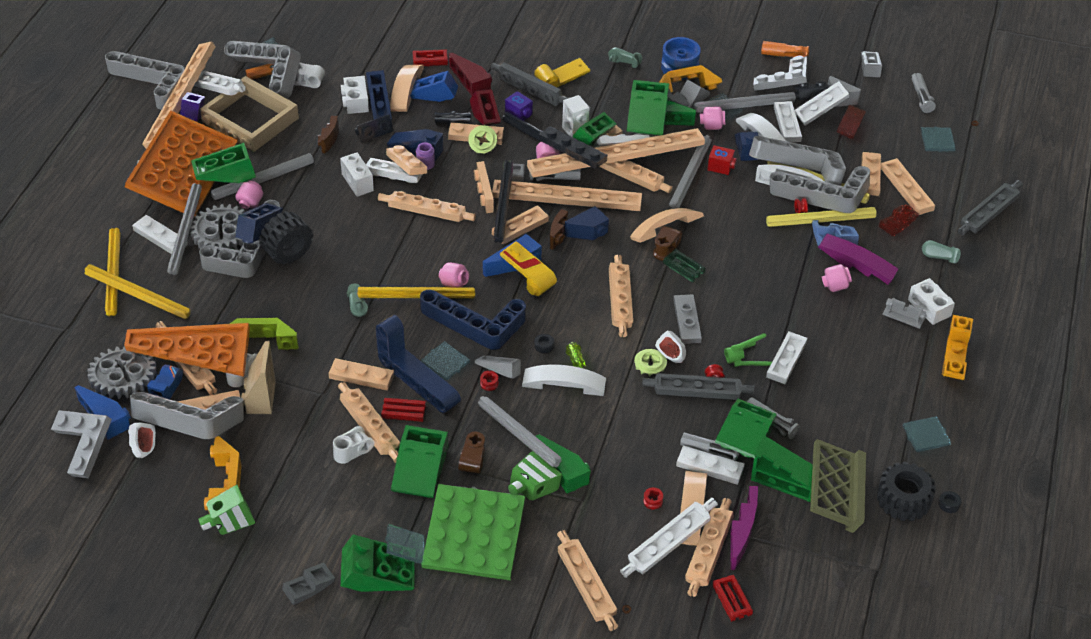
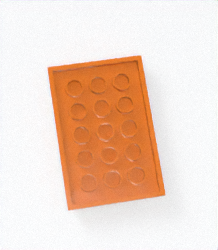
M170 110L127 179L125 188L184 213L192 184H200L202 189L194 214L196 216L216 181L196 180L191 160L235 146L238 140Z

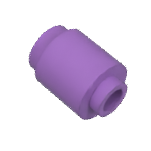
M424 142L418 145L416 158L427 166V170L434 167L435 155L432 145Z

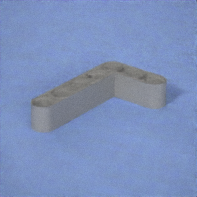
M241 41L227 42L224 47V53L237 61L274 64L269 89L286 99L291 96L301 59L298 51L287 45Z
M111 51L105 55L107 69L110 74L158 84L154 89L156 107L160 110L164 107L185 70L182 65L117 51Z
M754 136L749 153L751 157L821 171L825 182L841 186L846 167L839 153L762 136Z
M865 166L856 167L844 186L781 171L770 174V193L772 195L794 201L795 199L802 200V198H806L807 204L843 213L854 212L870 186V169Z
M276 200L264 202V204L268 203L280 207L279 202ZM257 240L254 243L244 242L240 251L206 245L200 249L199 254L202 268L206 271L249 278L256 273L266 251L260 245L261 241Z
M137 392L130 395L132 418L201 439L215 438L244 420L243 399L237 396L227 397L204 410L145 392Z

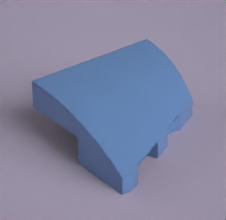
M819 220L812 221L813 232L818 246L826 234L858 245L859 235L854 227L841 226L830 223L827 227L819 225Z

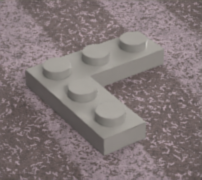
M795 56L793 59H790L788 73L777 72L774 75L767 76L763 74L754 78V90L807 83V56Z
M58 411L51 430L55 433L81 436L67 472L69 475L89 478L112 420L106 415Z

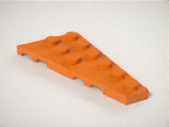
M249 323L128 329L124 346L126 351L244 377L250 326Z

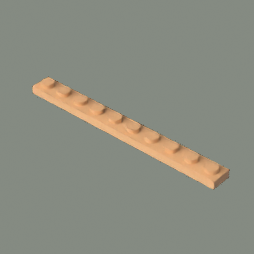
M697 128L596 147L595 149L608 155L607 161L604 163L607 164L704 145L705 138ZM565 153L527 160V167L533 178L590 167Z

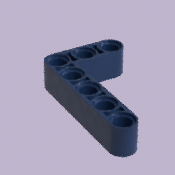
M424 290L420 294L421 312L425 316L490 350L500 349L526 321V304L520 299L511 300L493 320H490L434 290Z
M391 315L376 326L378 357L387 369L394 370V375L441 413H446L461 402V397L455 388L405 349L404 327L402 321L396 315Z

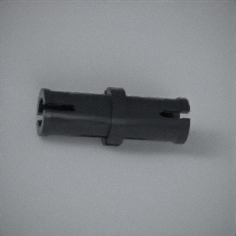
M435 112V124H471V112Z

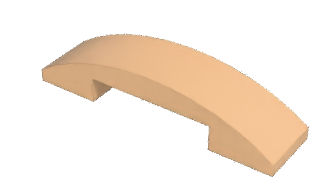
M405 65L401 68L392 90L391 112L408 111L411 103L410 94L416 78H420L423 65Z
M686 208L665 210L645 220L630 237L631 240L641 243L655 237V229L675 220L689 223L704 215L702 212Z
M685 472L680 513L694 502H698L701 505L704 504L707 473ZM701 528L682 544L697 546Z

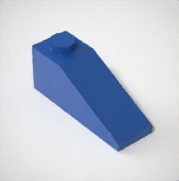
M445 71L415 80L410 97L411 99L438 102L451 100L456 95L458 85L450 72Z
M525 234L514 241H517L537 259L541 260L542 246L530 236ZM511 244L483 261V275L485 277L518 271L500 256V252Z
M79 385L75 387L78 401L88 414L106 415L112 419L105 435L107 440L129 429V419L131 417L125 407L122 408L117 401Z

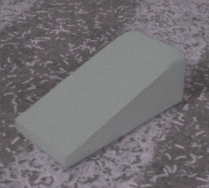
M862 51L861 58L864 77H880L882 63L879 53Z
M482 356L475 360V364L513 379L521 373V360Z

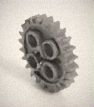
M223 204L220 205V208L213 205L212 210L206 208V212L200 211V216H194L195 221H192L190 233L194 244H198L199 249L206 245L238 250L237 245H243L242 239L235 236L238 215L245 213L244 209L239 210L238 206L232 209L231 204L227 208ZM221 218H223V224H222L223 239H221V236H220V234H221L220 219H221Z
M118 346L115 348V351L108 349L107 354L101 352V358L95 357V363H90V368L88 369V380L91 388H95V392H101L103 396L109 394L110 399L114 395H117L118 399L122 395L129 398L130 393H137L138 390L144 392V386L147 387L151 380L154 381V376L157 375L153 356L126 351L125 346L122 350Z

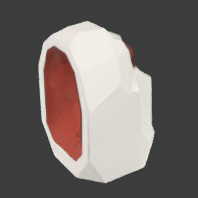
M667 330L657 340L655 346L667 359L674 363H682L686 356L685 345L672 331Z
M146 423L131 424L128 430L129 445L132 447V452L137 458H144L155 447V426Z

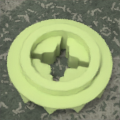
M481 125L475 127L470 132L468 142L471 149L476 153L486 154L492 152L496 146L497 135L491 127ZM486 134V140L488 142H484L480 146V140L478 138H483V136H485Z
M645 349L635 356L634 363L636 370H640L641 374L648 373L651 376L652 374L657 375V373L664 372L667 366V359L658 350ZM650 359H652L653 362L652 366L648 365Z

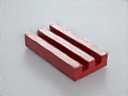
M447 50L413 51V65H448Z
M384 398L381 417L384 419L423 422L426 401Z
M734 575L713 581V587L731 622L735 621L737 617L741 619L744 618V615H752L753 610ZM727 582L731 583L744 609L740 608Z

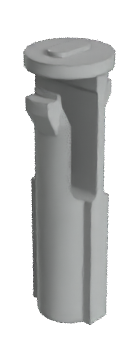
M914 73L911 76L920 100L919 107L924 113H930L936 107L934 98L930 96L922 74Z
M580 169L550 174L555 175V177H538L536 179L537 182L543 179L580 180Z
M753 397L747 400L748 403L774 412L784 421L793 424L794 420L792 418L781 416ZM775 418L774 422L789 431L787 435L782 428L773 424L782 436L787 435L789 439H792L800 428L798 423L790 427L778 418Z
M685 432L681 438V446L684 445L730 459V457L712 452L710 449L733 455L734 461H737L739 456L737 451L712 445V443H715L714 440Z

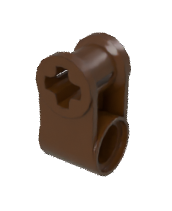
M665 225L662 226L655 238L656 248L653 251V256L661 261L669 259L674 249L680 243L682 231Z
M474 431L467 435L463 452L460 455L458 470L481 473L485 453V437L482 433Z

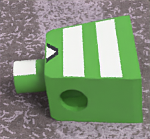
M532 451L513 468L508 490L510 494L519 495L522 493L529 500H535L557 491L560 486L562 473Z
M238 485L209 500L206 505L210 514L198 519L203 531L216 525L222 535L255 524L249 506Z

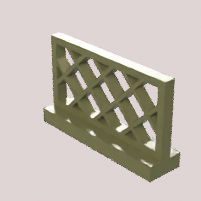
M819 439L814 442L810 511L845 524V530L852 533L864 523L866 452L858 450L854 454ZM820 448L826 450V452L829 454V457L825 458V456L820 451ZM838 456L847 458L848 464L844 465ZM833 460L839 469L834 470L828 461ZM823 464V466L826 468L829 474L824 475V473L820 469V465ZM842 472L847 478V482L844 483L837 473ZM832 476L838 486L834 488L827 478ZM822 481L829 491L824 493L819 486V482ZM841 489L846 495L845 500L842 499L837 490ZM832 494L837 504L833 505L827 495ZM819 499L824 502L827 509L818 506ZM840 506L846 513V517L840 515L836 508Z

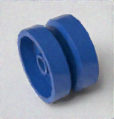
M676 37L666 41L662 52L661 70L663 73L666 74L668 71L699 66L700 46L698 43L686 37Z

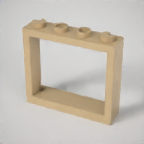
M245 76L241 79L245 86V91L231 96L221 93L200 108L201 119L206 125L237 139L239 144L245 143L246 148L255 152L299 119L297 104ZM244 95L279 113L253 133L219 115L220 112Z

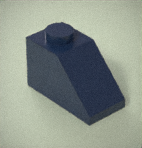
M758 132L735 134L740 161L758 160L749 155L754 136H759Z
M594 206L565 221V236L595 240L608 233L609 218Z

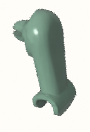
M612 48L608 52L609 61L632 64L633 68H637L642 62L641 53L632 54L620 48Z
M928 240L922 245V252L926 257L944 259L951 263H957L960 259L961 251L954 246L951 248L933 240Z
M354 283L349 285L347 290L350 311L352 315L362 317L367 314L368 305L364 298L358 297L357 293L360 285Z

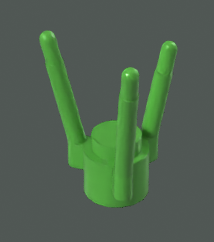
M761 334L740 344L725 348L724 353L727 363H734L735 367L741 365L770 366L772 362L741 361L744 358L743 350L755 346L756 341L766 337V334Z

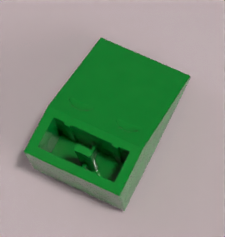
M633 80L627 132L663 135L669 83Z
M737 399L715 443L720 444L724 449L740 452L744 457L755 458V453L764 435L766 437L770 436L777 414Z
M409 425L405 426L400 442L391 491L428 498L434 497L448 451V432Z
M353 534L342 548L340 586L361 592L413 590L415 551Z

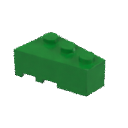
M764 435L755 453L751 481L811 502L813 464Z

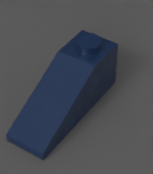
M384 70L366 72V84L373 120L388 114L391 117Z
M428 129L394 133L388 141L387 147L404 146L410 153L416 155V149L419 144L424 142L430 143L434 148L436 161L444 150L443 134Z
M265 203L238 215L235 237L242 239L245 243H254L259 240L262 235L261 231L265 228L264 225L272 217L282 213L283 208Z

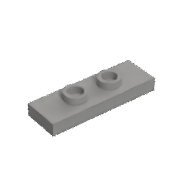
M674 295L673 300L681 342L683 344L701 343L702 337L694 295Z

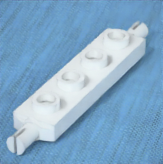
M202 71L198 81L194 84L196 87L230 96L245 91V86L240 79L208 71Z
M711 498L703 505L698 502L690 505L628 555L630 563L620 570L621 574L627 578L635 570L642 575L710 521L709 511L718 505L716 500L714 501V498Z

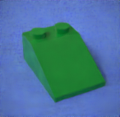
M245 143L191 160L196 180L241 183L256 178Z

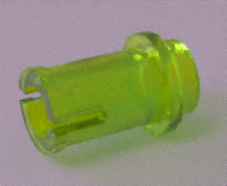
M576 342L568 344L566 346V354L570 356L573 366L583 368L586 363L581 354V346Z

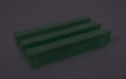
M677 249L663 260V264L691 282H694L695 278H699L700 274L705 273L706 268Z

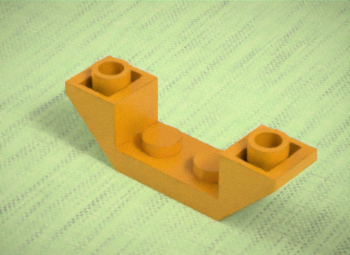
M702 65L668 71L660 80V83H669L671 93L673 92L671 82L682 81L681 78L686 77L688 80L699 78L700 87L707 88V90L716 89L717 85L722 83L720 77Z
M953 315L943 362V376L964 380L967 362H965L973 324L972 318Z
M216 436L214 445L210 446V457L214 458L216 466H226L228 479H224V488H209L208 497L204 498L205 510H208L206 503L235 485H238L240 488L242 468L240 454L220 436Z

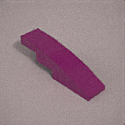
M826 234L818 246L819 249L845 268L848 267L850 269L853 266L867 277L873 274L887 285L898 271V268L869 250L830 234Z
M749 486L747 503H741L739 521L732 520L730 531V570L736 569L750 540L757 509L758 486Z

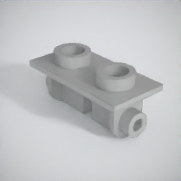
M888 298L882 315L920 329L927 316L923 308L910 304L908 307H905V302L895 298Z

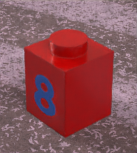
M714 145L709 156L708 171L729 175L731 168H735L737 158H734L735 150Z

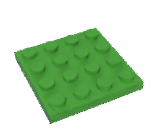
M438 484L421 564L422 568L511 580L525 496Z

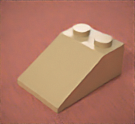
M265 341L249 368L248 377H244V389L246 391L242 393L241 398L246 408V414H272L276 380L270 341Z

